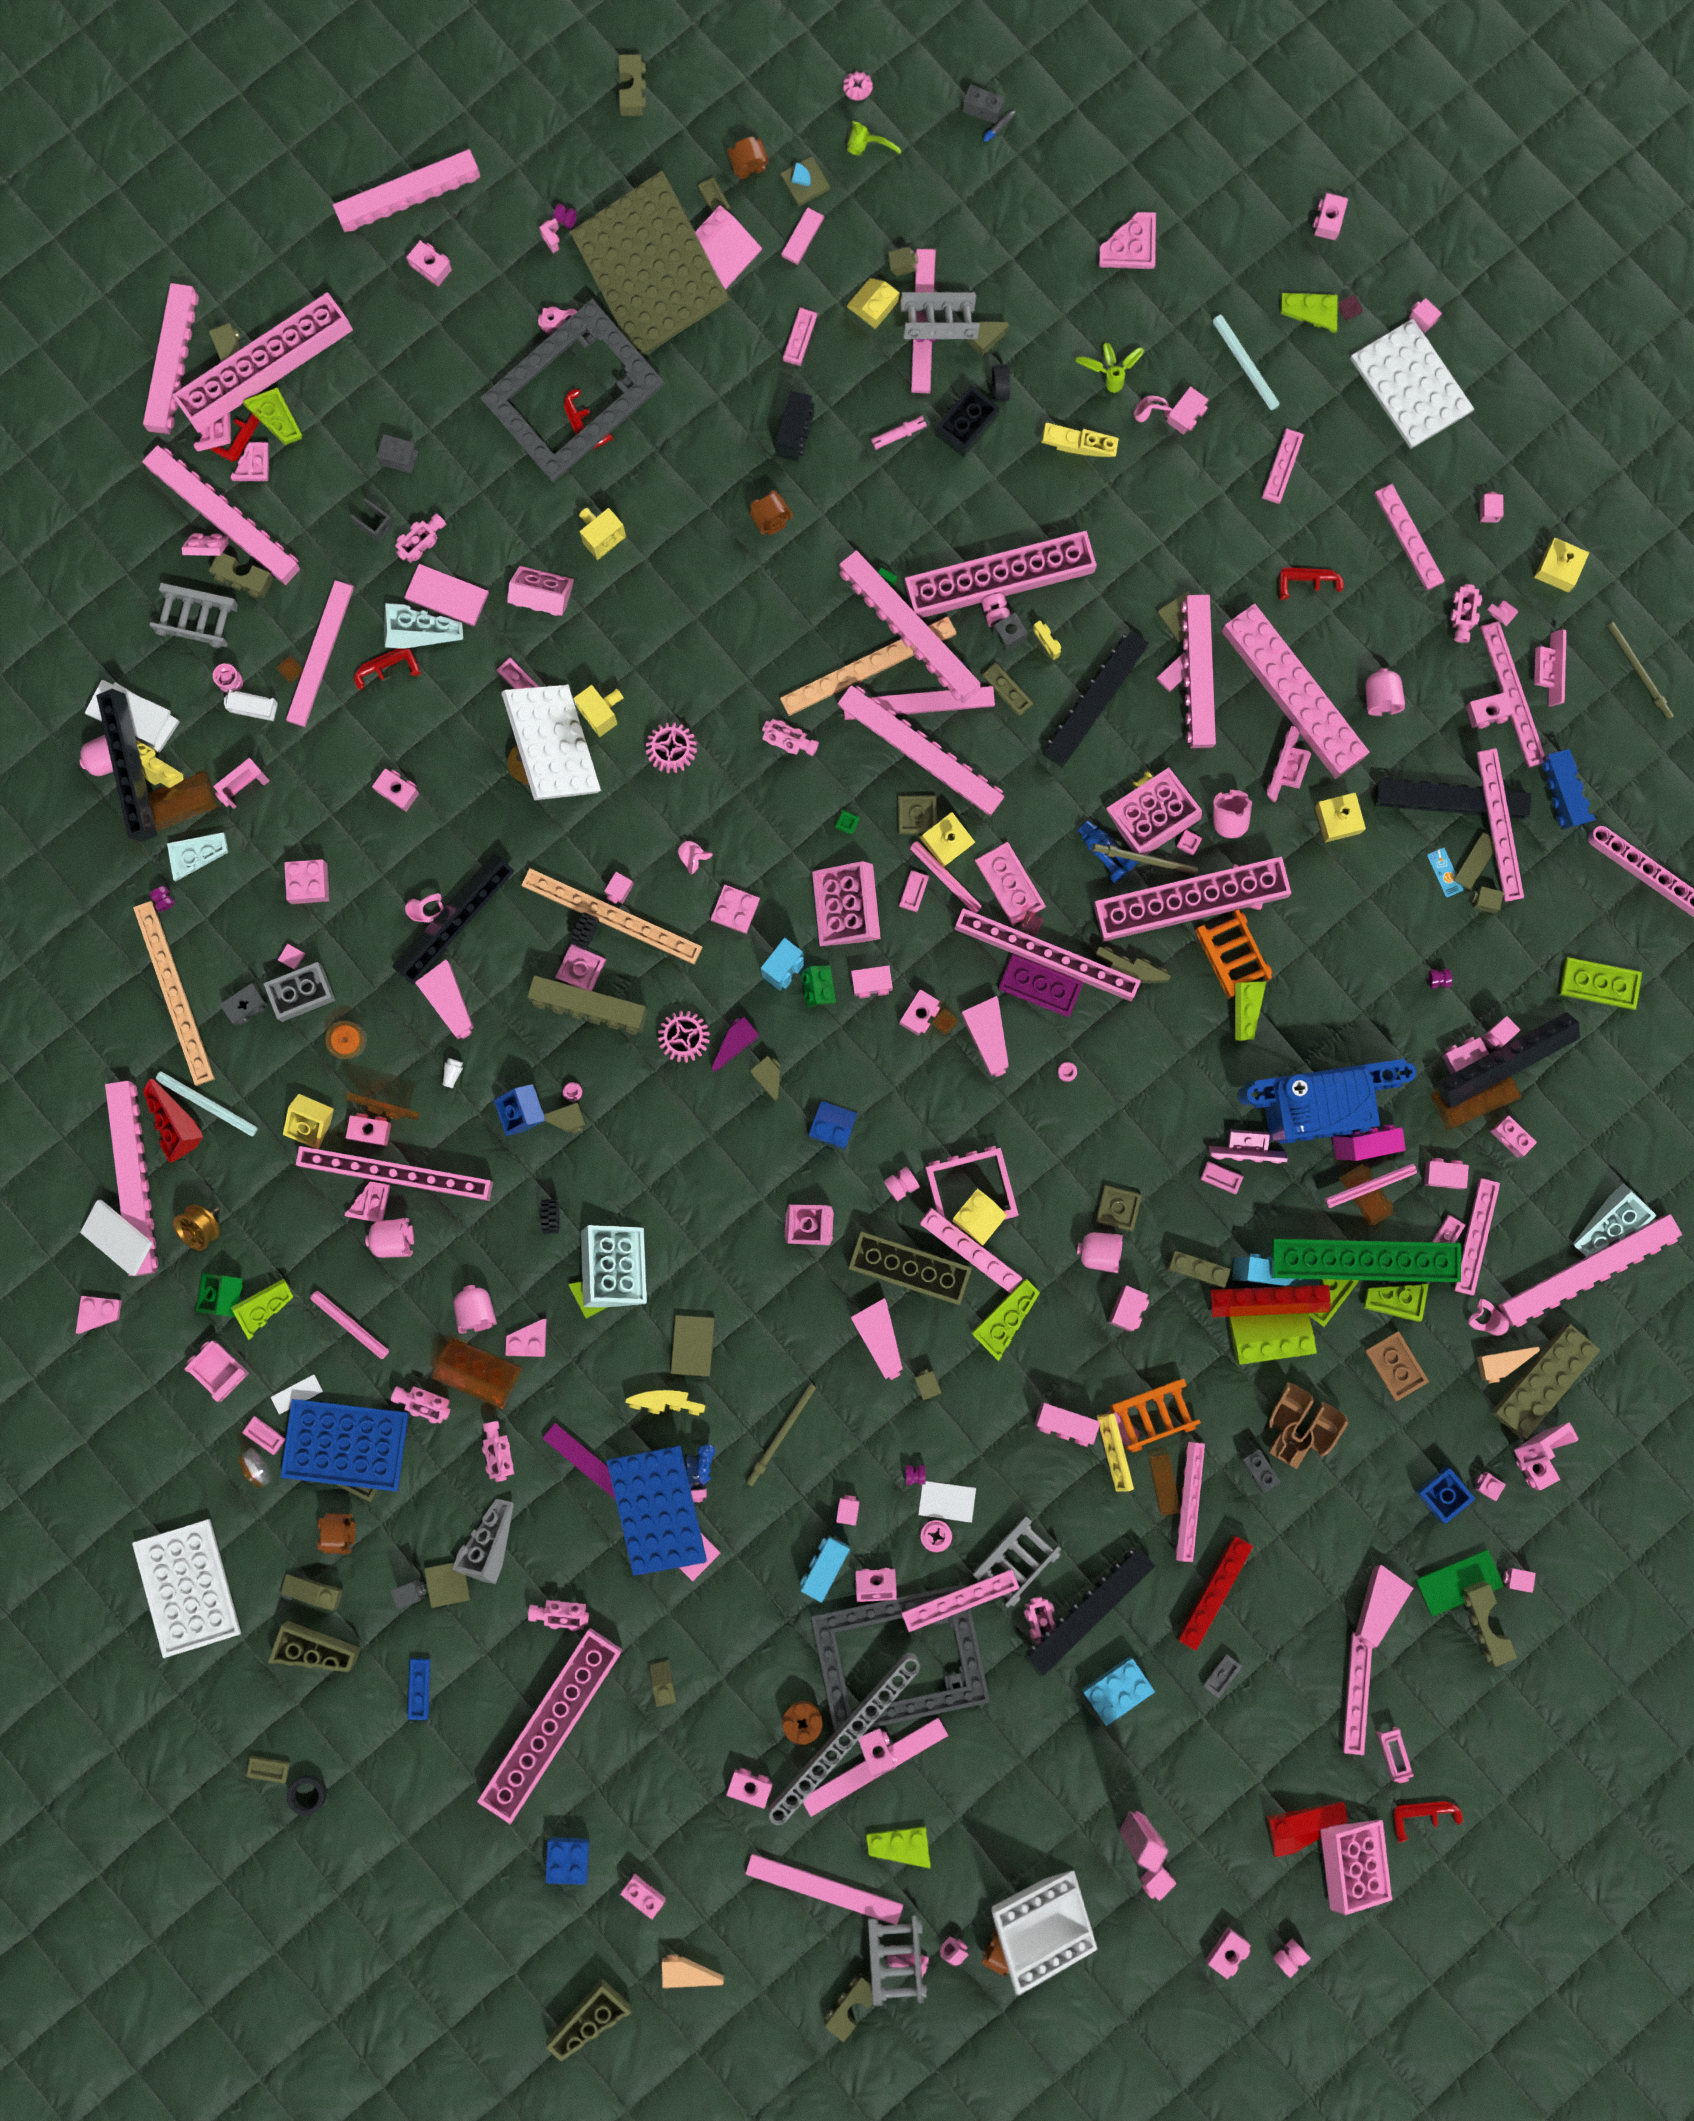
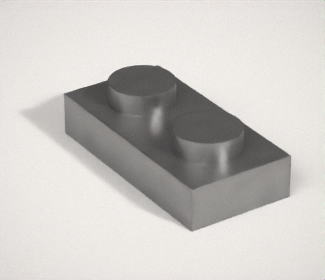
M1225 1653L1202 1686L1220 1698L1242 1666Z

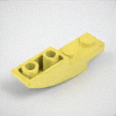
M1045 423L1041 443L1056 446V450L1070 453L1115 457L1118 438L1085 429L1077 431Z
M136 739L145 779L154 785L162 783L168 788L183 781L182 773L156 758L155 750Z
M672 1390L637 1394L627 1398L625 1402L630 1404V1408L640 1410L642 1406L649 1408L648 1412L660 1414V1411L664 1412L666 1404L669 1405V1409L680 1411L681 1408L689 1409V1414L699 1416L700 1412L704 1413L706 1408L704 1404L687 1401L689 1393Z

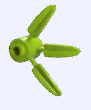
M852 121L853 127L847 143V150L850 153L861 155L865 150L867 142H879L901 154V150L895 144L883 137L869 135L870 133L865 126L859 122Z
M1109 343L1103 344L1106 365L1110 366L1108 370L1102 368V363L1090 358L1077 357L1075 361L1096 372L1106 373L1105 385L1110 392L1115 393L1124 386L1125 369L1131 368L1144 353L1143 348L1134 350L1122 362L1124 365L1122 368L1114 366L1116 365V358Z

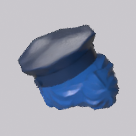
M712 1445L699 1447L698 1455L686 1453V1472L691 1490L696 1488L697 1485L705 1489V1483L711 1479V1476H708V1474L711 1472L710 1464L716 1452L715 1447Z

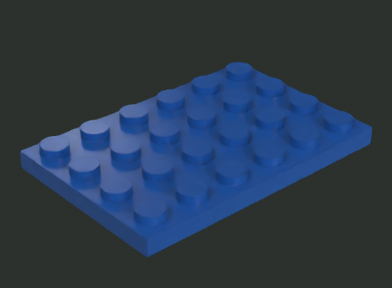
M292 1399L281 1478L398 1492L409 1413Z
M681 1446L607 1460L633 1576L707 1562Z

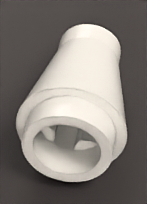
M448 1058L444 1065L442 1085L450 1088L454 1087L463 1069V1062Z

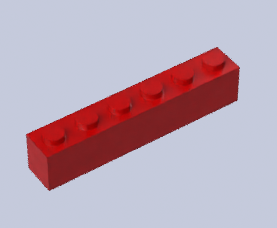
M1329 1285L1211 1290L1210 1297L1212 1317L1330 1312L1331 1305Z
M1232 1535L1176 1637L1178 1641L1195 1651L1198 1649L1253 1548L1252 1545Z

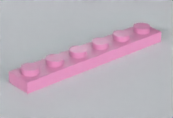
M1393 484L1376 491L1374 495L1426 591L1442 584L1445 580Z
M1482 1178L1479 1179L1461 1256V1282H1455L1453 1291L1474 1296L1500 1183Z
M930 1208L919 1222L920 1225L1009 1293L1022 1280L1019 1274L933 1208Z
M1188 1442L1186 1449L1185 1480L1182 1488L1181 1519L1178 1528V1545L1176 1547L1177 1561L1193 1562L1205 1444Z
M1010 1569L904 1611L902 1615L908 1631L911 1632L1017 1590L1019 1586L1013 1570Z
M1352 1632L1343 1753L1364 1755L1372 1648L1367 1649L1359 1643V1639L1355 1637L1356 1632Z

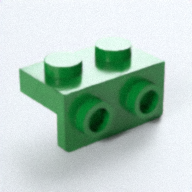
M830 965L810 966L801 971V980L805 992L804 999L807 1007L836 1003Z

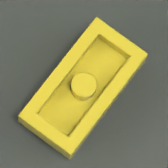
M1038 621L1034 624L1032 630L1054 660L1060 656L1061 646L1056 639L1053 640L1050 636L1051 631L1048 626Z

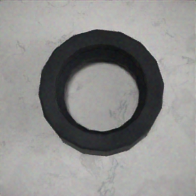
M1007 364L993 365L992 392L995 402L1009 401L1010 374Z
M304 1775L297 1778L287 1791L289 1808L299 1815H311L317 1812L324 1805L327 1798L325 1784L320 1778L313 1775ZM304 1783L314 1785L318 1791L317 1802L310 1807L299 1805L295 1798L297 1788Z

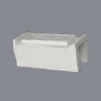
M229 689V694L224 699L225 708L230 713L274 721L278 705L274 698L269 699L237 691L233 692Z

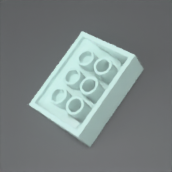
M594 1225L585 1227L581 1231L583 1306L615 1307L646 1304L644 1228Z

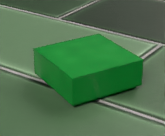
M880 568L878 574L891 588H894L897 583V576Z
M842 810L835 828L852 836L860 817Z

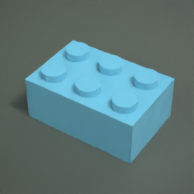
M784 938L761 967L762 977L781 991L783 987L786 989L792 982V975L794 973L798 974L804 966L803 951Z
M828 1536L827 1539L823 1538L818 1547V1550H820L818 1557L814 1555L809 1564V1568H811L809 1574L805 1573L800 1581V1586H802L801 1592L821 1603L850 1550V1546L831 1536Z
M1130 1656L1081 1689L1106 1726L1155 1692Z

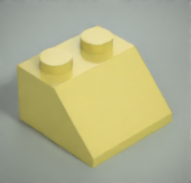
M870 278L849 302L847 307L876 329L899 302V292L885 281Z
M298 1094L288 1107L283 1135L319 1149L330 1126L334 1109Z
M977 1188L955 1215L952 1222L983 1246L1007 1215L993 1200Z

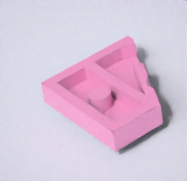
M230 412L225 413L222 418L200 432L202 437L199 443L195 442L194 448L197 451L231 443Z
M268 442L248 443L245 454L241 456L235 473L231 475L232 481H268Z
M370 1181L363 1193L357 1197L356 1202L346 1211L345 1216L373 1222L383 1221L390 1185Z
M81 1296L76 1333L82 1334L85 1331L119 1320L122 1300Z
M542 1319L507 1335L506 1356L545 1357L547 1319Z

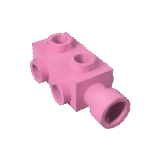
M556 307L543 308V313L539 315V326H541L545 334L551 336L567 319L569 320L578 311L575 309H567L565 311Z
M437 513L430 518L431 521L427 524L424 521L420 523L415 522L410 528L411 532L406 536L404 534L396 540L397 544L395 546L398 550L396 553L403 561L405 559L409 563L417 561L422 556L423 551L434 546L438 539L435 532L438 529L441 530L446 525Z
M1463 585L1458 591H1455L1453 596L1455 609L1451 612L1450 620L1453 621L1452 627L1458 628L1454 637L1456 642H1469V630L1475 624H1478L1480 614L1476 613L1477 606L1481 605L1482 595H1479V590L1475 589L1474 585ZM1463 599L1467 600L1468 603H1465V604H1464V603L1462 602Z
M772 719L771 722L766 721L762 729L765 732L763 740L795 755L802 749L806 751V754L814 756L819 742L815 740L810 741L806 739L807 734L803 733L801 729L787 726L781 720Z
M414 1386L410 1393L405 1392L403 1388L396 1387L391 1397L392 1402L405 1404V1410L409 1411L411 1415H420L428 1418V1421L431 1423L438 1422L441 1424L443 1419L447 1420L451 1411L448 1408L450 1400Z
M498 1421L483 1424V1429L487 1434V1439L483 1440L482 1451L486 1455L487 1460L486 1472L489 1474L490 1479L495 1478V1482L507 1480L508 1475L514 1474L507 1435L499 1437L498 1429L500 1428Z
M1042 1597L1030 1599L1031 1602L1025 1604L1026 1610L1024 1611L1027 1621H1030L1031 1629L1029 1631L1031 1639L1037 1644L1041 1641L1040 1627H1044V1632L1047 1630L1051 1631L1055 1627V1622H1053L1052 1614L1055 1613L1054 1607L1051 1602L1048 1603V1600L1042 1599ZM1037 1607L1039 1608L1038 1614H1036L1034 1610Z
M547 1600L545 1608H538V1605H530L528 1621L544 1620V1625L552 1629L564 1627L569 1628L571 1631L583 1629L584 1625H588L589 1613H586V1604Z

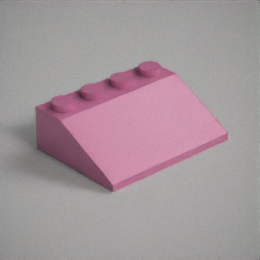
M721 206L696 231L725 289L762 251L761 246L742 225Z
M1170 768L1162 771L1106 808L1132 852L1142 855L1149 854L1199 821L1202 817L1201 808Z
M861 861L812 871L820 946L860 943L881 939L873 864Z
M1374 1820L1350 1823L1322 1829L1321 1837L1330 1910L1347 1915L1391 1901L1383 1821Z

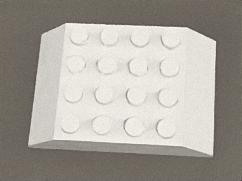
M1074 1871L1045 1878L992 1906L993 1917L1016 1995L1022 1994L1097 1950Z

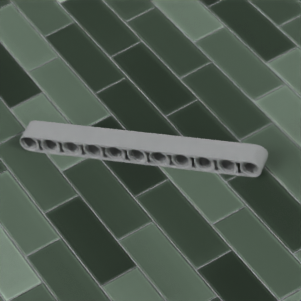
M906 1653L900 1658L773 1801L769 1808V1817L773 1824L782 1825L788 1820L920 1670L919 1661L915 1654ZM908 1661L915 1662V1665L912 1668H907L905 1666V1664ZM895 1676L902 1677V1680L898 1683L892 1681ZM881 1691L889 1692L888 1696L884 1698L880 1697L879 1693ZM868 1706L876 1708L873 1712H867L865 1709ZM858 1720L862 1722V1725L854 1727L852 1725L853 1722ZM844 1735L849 1737V1740L846 1742L839 1740ZM830 1750L836 1752V1754L832 1757L826 1755V1753ZM820 1765L823 1769L817 1772L813 1770V1767ZM807 1780L810 1783L807 1786H801L800 1782ZM789 1795L796 1796L794 1801H788L786 1798ZM776 1810L783 1811L781 1816H776L773 1813Z

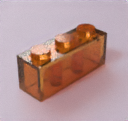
M1360 1164L1339 1178L1348 1190L1372 1180V1173L1367 1166ZM1382 1188L1353 1199L1370 1226L1376 1225L1394 1213L1391 1202L1381 1194L1383 1192Z

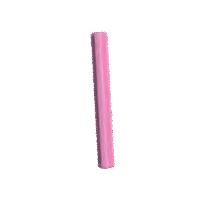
M918 841L912 844L910 849L972 912L977 913L982 906Z
M1410 1164L1325 1199L1326 1204L1331 1208L1417 1173L1414 1164Z
M319 1291L312 1294L310 1297L311 1301L380 1359H384L389 1353L387 1348Z

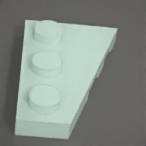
M225 833L167 843L173 880L175 882L228 853Z

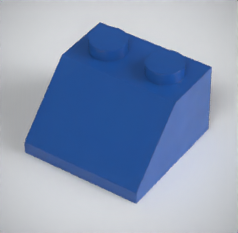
M821 1101L809 1133V1138L845 1150L858 1113Z

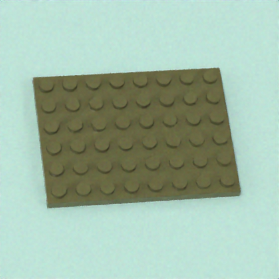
M660 171L570 231L623 335L642 357L731 300L663 171Z

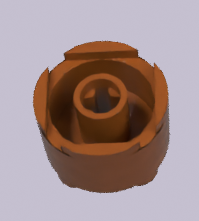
M754 137L740 140L735 143L734 149L728 148L727 150L734 174L739 179L747 178L749 173L755 171L756 173H762L767 169L766 165L769 159L759 137L758 140H755Z
M775 490L769 492L761 500L753 501L750 505L752 509L749 515L762 535L764 533L772 535L779 532L786 526L785 522L788 518L790 521L793 518L792 511L783 497Z
M326 1514L324 1518L319 1519L318 1528L321 1530V1535L318 1539V1550H322L325 1554L351 1553L352 1549H349L350 1544L355 1542L356 1531L355 1522H351L350 1519L353 1518L352 1514Z
M798 1701L788 1706L782 1721V1728L787 1738L794 1743L806 1745L819 1736L822 1729V1716L817 1706L809 1701ZM805 1718L806 1726H799L798 1719L803 1720Z
M995 1927L991 1935V1943L985 1946L982 1953L981 1964L1006 1977L1010 1971L997 1927Z

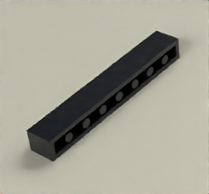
M1131 630L1128 635L1123 634L1120 638L1118 649L1111 651L1107 657L1109 662L1106 665H1101L1097 671V674H1099L1097 679H1092L1086 687L1088 689L1087 693L1080 695L1076 701L1078 705L1076 709H1071L1065 717L1067 721L1064 726L1060 724L1055 731L1057 736L1053 741L1050 739L1045 745L1044 749L1046 751L1044 756L1061 768L1065 766L1147 649L1149 642Z
M109 689L97 694L96 697L129 839L143 842L158 835L126 694L115 689Z
M1389 777L1382 778V780L1376 783L1374 806L1488 816L1483 786L1469 788V785L1466 784L1450 786L1449 783H1438L1436 785L1431 784L1430 781L1413 783L1410 779L1393 781V778ZM1504 788L1509 818L1526 819L1529 817L1531 793H1525V790L1516 789L1514 792L1506 791V788Z
M493 853L393 964L392 968L413 985L515 871L502 858Z
M1566 1012L1438 1081L1440 1099L1452 1109L1580 1039L1579 1022Z
M1131 1548L1123 1556L1125 1559L1121 1563H1115L1110 1568L1111 1573L1107 1577L1102 1576L1096 1582L1097 1586L1093 1590L1089 1589L1083 1594V1600L1079 1604L1075 1603L1068 1609L1069 1614L1065 1618L1063 1616L1054 1623L1055 1627L1051 1631L1047 1630L1040 1636L1041 1641L1037 1645L1033 1644L1025 1651L1027 1655L1024 1659L1039 1676H1044L1155 1567L1140 1548L1134 1550Z

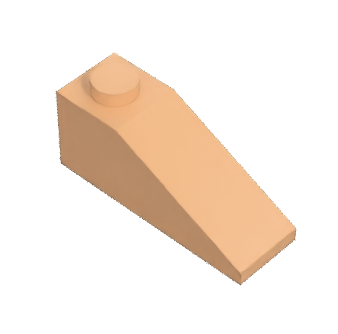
M1539 1347L1477 1357L1481 1380H1488V1383L1500 1382V1378L1506 1377L1539 1352Z
M676 1954L667 1955L662 1961L663 1988L723 1985L724 1983L723 1975L684 1957H678Z

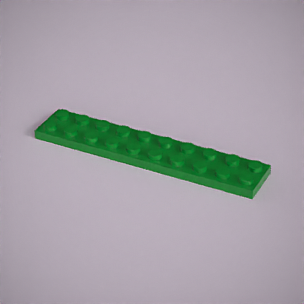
M1272 1239V1278L1461 1282V1243Z

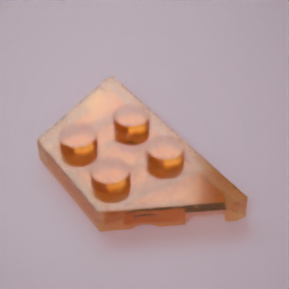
M349 1092L345 1099L367 1107V1111L382 1115L384 1112L386 1113L385 1116L399 1121L401 1118L418 1120L420 1114L419 1112Z

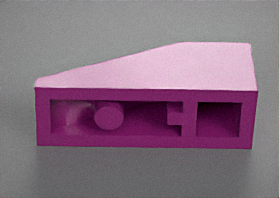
M745 1017L742 1019L737 1018L730 1024L731 1028L712 1066L714 1073L759 1038V1034Z

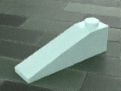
M385 603V647L410 648L463 640L461 622L442 616L427 615L428 612L423 610L421 612L414 611L407 605Z
M1623 1183L1608 1197L1573 1245L1588 1257L1608 1247L1609 1243L1617 1239L1621 1240L1625 1238V1235L1633 1231L1637 1232L1643 1229L1657 1215Z

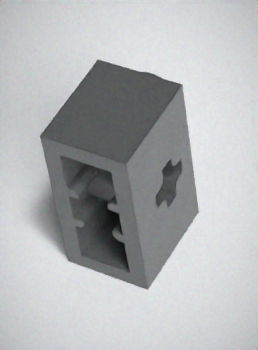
M970 85L964 99L963 112L997 124L1004 107L1005 98Z
M252 983L220 1004L231 1023L236 1026L244 1025L249 1021V1017L262 1013L265 1010V1006L268 1005L258 988ZM243 1003H247V1005H246V1006H247V1009H246V1010L243 1009V1007H244Z
M1255 1448L1240 1458L1260 1492L1266 1493L1281 1483L1260 1449Z
M420 1579L391 1590L397 1610L426 1598L425 1593H427L424 1582H420Z

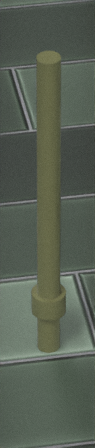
M1612 622L1607 625L1654 698L1656 707L1661 709L1667 720L1674 717L1667 705L1666 698L1661 696L1616 624Z
M1094 843L1092 846V851L1104 853L1109 857H1122L1194 875L1198 872V868L1117 849L1113 845L1104 846Z
M809 1384L759 1463L756 1462L754 1465V1470L746 1481L748 1485L752 1487L760 1474L763 1475L766 1470L765 1466L816 1387Z

